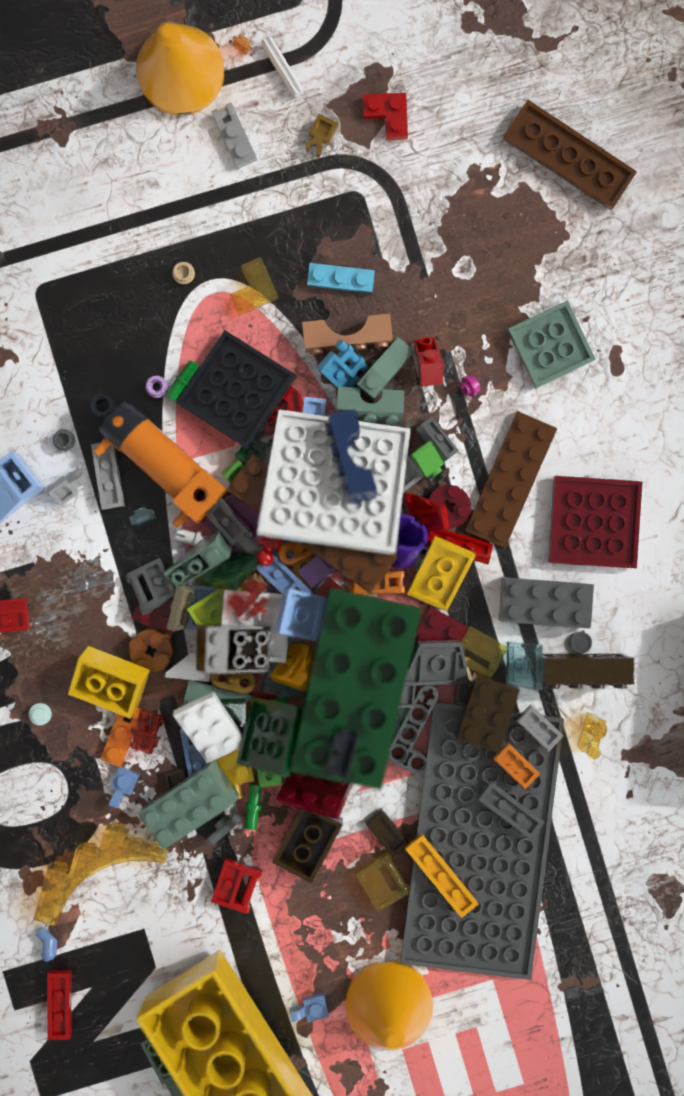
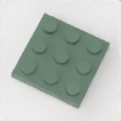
M568 300L507 330L535 389L596 360Z

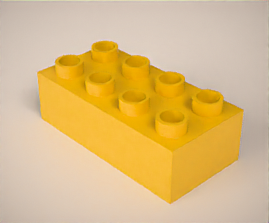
M221 949L145 997L136 1020L184 1096H313Z

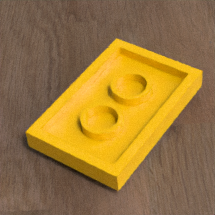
M434 536L407 590V595L447 611L475 558V553Z

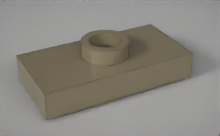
M184 585L176 587L174 600L170 606L168 630L177 631L186 628L189 617L187 609L192 604L195 591L194 586Z

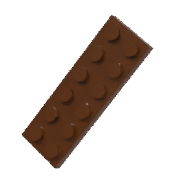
M528 99L503 136V140L609 210L614 208L637 173L636 170Z
M519 411L515 413L465 528V532L506 548L558 428Z

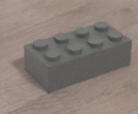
M502 577L498 620L511 623L591 629L594 584Z

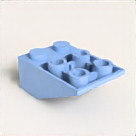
M13 451L0 459V523L46 488L22 456Z

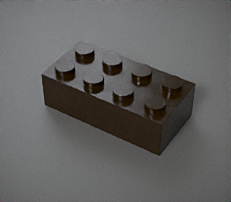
M536 653V680L549 689H559L560 685L569 686L571 689H581L582 685H588L594 689H604L605 685H610L617 689H626L627 685H634V657L623 653Z

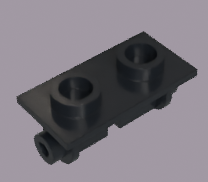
M346 727L340 728L339 732L335 733L332 750L336 752L335 754H330L325 768L328 776L335 777L338 775L347 780L360 734Z

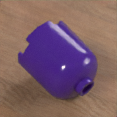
M400 514L395 550L397 559L391 566L392 569L401 570L412 566L427 543L428 532L426 527L414 521L415 517Z

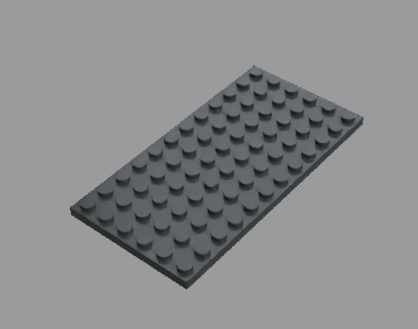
M436 702L431 714L426 753L427 768L424 771L416 837L422 833L478 901V905L461 918L413 859L400 963L531 980L562 738L548 752L516 721L522 712L513 711L502 747L508 742L540 773L524 789L492 758L496 752L456 740L454 733L463 706ZM543 715L559 732L563 733L564 718ZM490 780L544 820L545 823L532 840L478 800L477 797Z

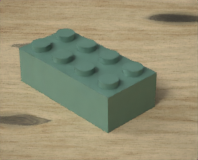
M214 760L146 804L138 815L161 849L164 850L232 806L240 795L216 760Z

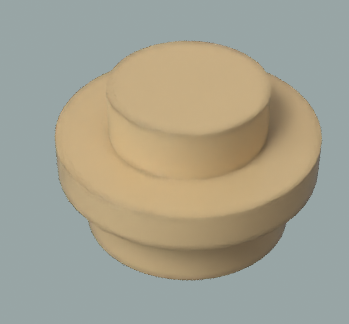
M180 262L174 266L173 277L179 284H188L194 279L195 271L191 264Z

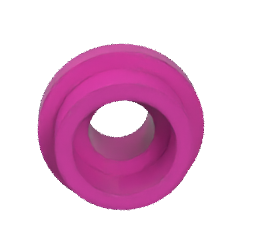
M472 375L461 379L460 387L462 392L470 397L476 396L477 392L480 391L478 380Z

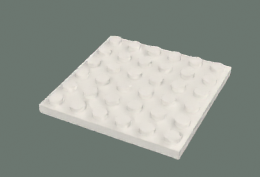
M279 410L258 535L395 555L410 429L358 421L360 425L359 439L351 444L348 453L357 465L372 469L378 491L376 499L349 504L348 498L343 497L342 476L338 477L337 457H333L331 453L330 443H332L331 436L327 437L325 431V423H328V417Z

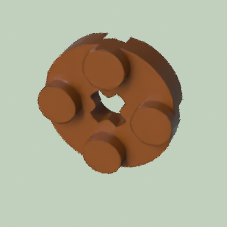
M147 628L140 631L129 644V653L133 663L149 669L150 673L163 670L170 663L174 655V645L171 638L166 633L163 634L158 631L159 629ZM148 645L156 648L157 651L154 655L147 652Z

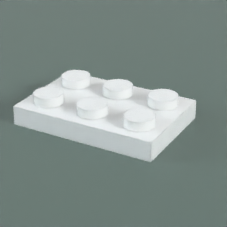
M214 692L174 710L173 716L206 763L212 762L240 748L243 735Z

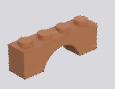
M390 314L368 316L364 327L352 335H339L333 332L324 320L302 322L305 352H310V355H320L326 350L339 353L336 342L340 339L345 343H349L353 347V351L366 350L368 346H375V349H384L389 344H392L393 341Z

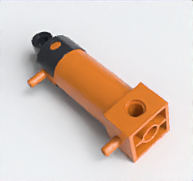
M97 394L92 398L90 402L92 412L104 420L100 428V434L104 436V439L94 449V452L101 456L112 444L173 498L172 502L182 510L172 522L175 527L179 528L188 517L196 523H202L207 518L206 514L218 499H224L229 494L227 488L210 472L199 466L131 401H126L117 406L115 401L105 394ZM103 401H107V410L100 412V403ZM201 491H205L206 498L199 502L198 494Z

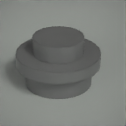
M67 429L58 430L53 436V444L58 450L69 451L75 445V436Z

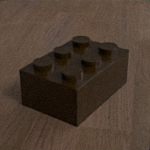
M474 672L454 733L456 740L500 754L520 689L514 684Z
M298 809L273 856L272 863L312 884L343 826V818L339 817L336 820Z

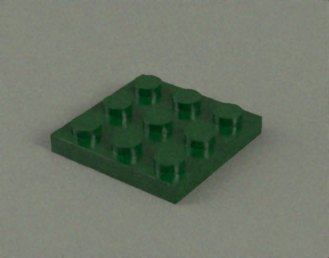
M251 697L236 763L288 777L303 708Z

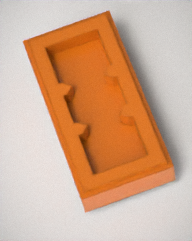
M508 742L501 748L500 754L496 753L492 757L524 789L540 775Z

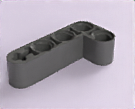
M420 685L415 692L414 708H407L394 733L390 749V761L415 774H421L427 768V760L424 754L413 748L438 699V691L434 685ZM429 689H431L430 691L433 695L431 697H426L424 702L426 703L427 707H425V705L421 703L425 698L423 691H428ZM415 708L423 709V715L419 718H414L412 711ZM404 728H412L413 734L410 737L402 736L401 733ZM395 747L403 749V753L398 757L391 754ZM415 757L422 759V764L418 767L411 765V761Z

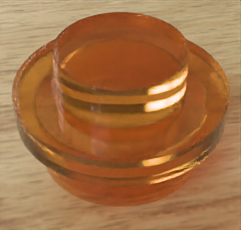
M241 34L238 37L233 36L232 39L234 41L231 46L244 55H247L248 51H252L253 48L249 46L250 40Z

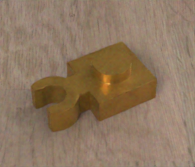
M318 113L309 132V136L313 139L307 142L306 152H309L310 148L315 146L318 148L316 157L319 158L322 154V144L324 143L329 146L338 128V123Z

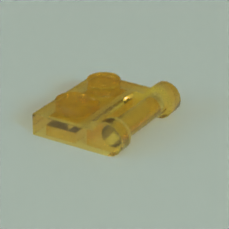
M471 626L468 627L461 641L463 651L466 648L490 662L489 667L486 668L465 656L467 667L488 677L493 676L508 650L507 646Z
M587 712L577 747L580 751L585 752L590 759L596 760L601 755L598 747L601 738H604L607 733V721Z
M389 852L382 854L378 859L355 872L378 912L410 893V886L403 881L391 861L392 856ZM383 865L398 888L395 892L391 890L379 870Z

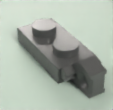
M219 498L206 514L207 518L233 546H237L239 549L243 547L248 553L255 552L259 545L252 538L253 532L250 531L251 529L222 498Z

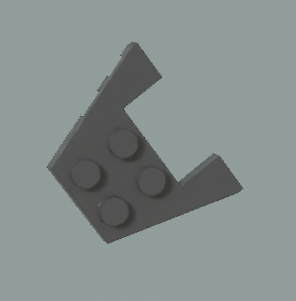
M459 640L416 642L411 654L400 708H414L415 686L455 684L454 704L457 706L464 705L471 681L466 670L467 664L463 646Z

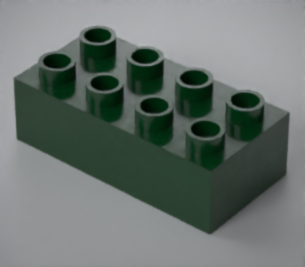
M327 587L317 640L315 641L307 690L304 691L301 703L303 712L290 770L296 773L382 790L422 608ZM343 727L360 734L347 780L338 775L335 777L328 776L325 769L330 754H335L336 752L332 750L335 733L339 732V729Z

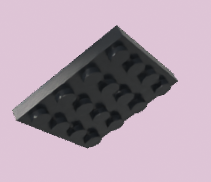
M224 330L176 403L249 450L297 378V375Z

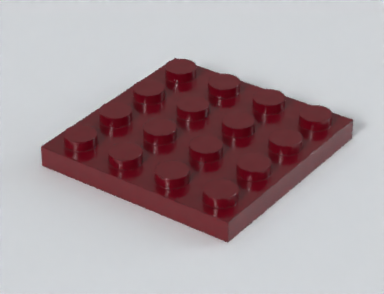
M555 475L553 478L548 563L637 569L643 481Z

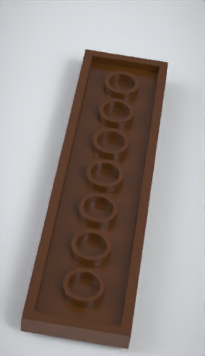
M253 455L227 488L228 493L259 515H261L269 466ZM297 541L370 594L397 559L396 555Z

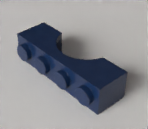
M355 409L328 414V423H325V431L327 437L331 436L332 443H330L332 456L337 457L336 471L338 477L342 476L343 484H341L343 497L348 498L349 504L376 499L378 489L372 469L357 465L348 453L349 447L359 439L360 425Z

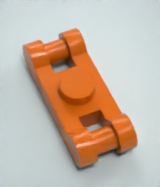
M388 571L371 594L406 593V586H404L406 571ZM389 578H395V586H389ZM352 581L350 592L370 594Z

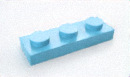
M310 263L307 287L372 294L375 270Z

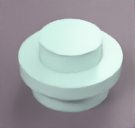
M44 703L35 704L29 711V718L36 725L48 723L52 716L50 707Z

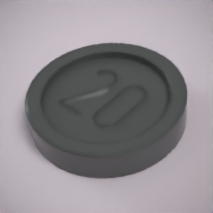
M576 632L570 638V647L576 653H586L592 646V639L585 632Z

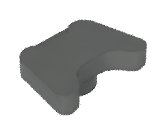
M237 813L231 818L225 815L214 825L217 831L206 839L209 846L212 847L243 818Z

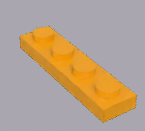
M422 833L405 846L406 851L461 918L478 905V901Z

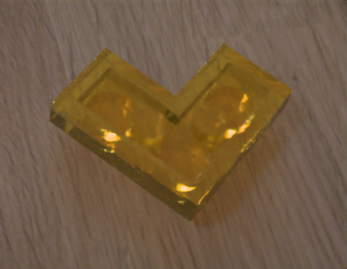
M261 257L241 265L249 286L230 294L239 316L279 299Z

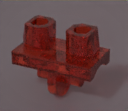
M249 577L242 587L251 595L244 600L239 594L235 593L228 601L229 605L236 611L234 614L238 618L251 605L254 606L249 612L252 617L258 612H261L263 615L267 613L263 606L268 602V599L264 596L258 602L256 599L268 586Z
M140 709L137 725L132 727L130 731L134 735L131 748L146 754H152L153 749L158 746L157 732L158 728L163 725L164 718L159 714Z

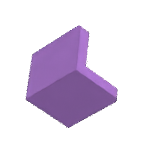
M315 556L299 570V574L311 588H316L336 570L321 558Z

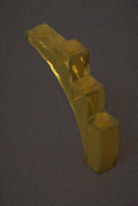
M117 822L109 823L104 829L100 847H97L92 842L80 843L75 850L71 867L65 862L57 861L47 868L33 920L55 926L61 918L66 902L73 891L94 873L111 865L128 861H151L164 864L170 849L162 850L157 842L152 844L146 843L139 837L128 838L130 829L125 828L124 824Z

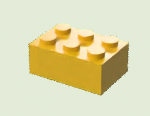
M88 646L78 659L68 695L131 718L139 706L150 670Z

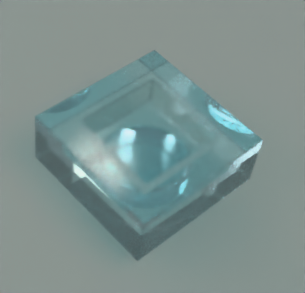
M146 507L135 510V515L129 517L132 525L138 526L155 519L156 515L154 510H147Z

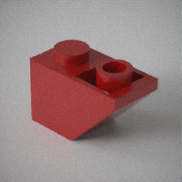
M424 337L414 340L421 386L444 384L443 361L435 337Z

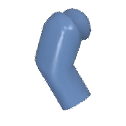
M42 927L35 936L43 942L41 958L44 961H50L57 954V939Z

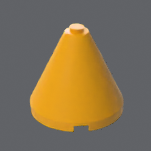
M165 23L142 45L137 57L136 74L143 94L156 108L172 115L187 112L194 114L208 107L218 96L224 81V64L218 46L204 31L189 25Z
M398 960L382 963L376 961L367 965L355 975L347 990L346 1015L349 1025L360 1040L376 1049L398 1050L413 1044L427 1030L432 1018L433 1000L427 981L417 969L411 965L401 964Z

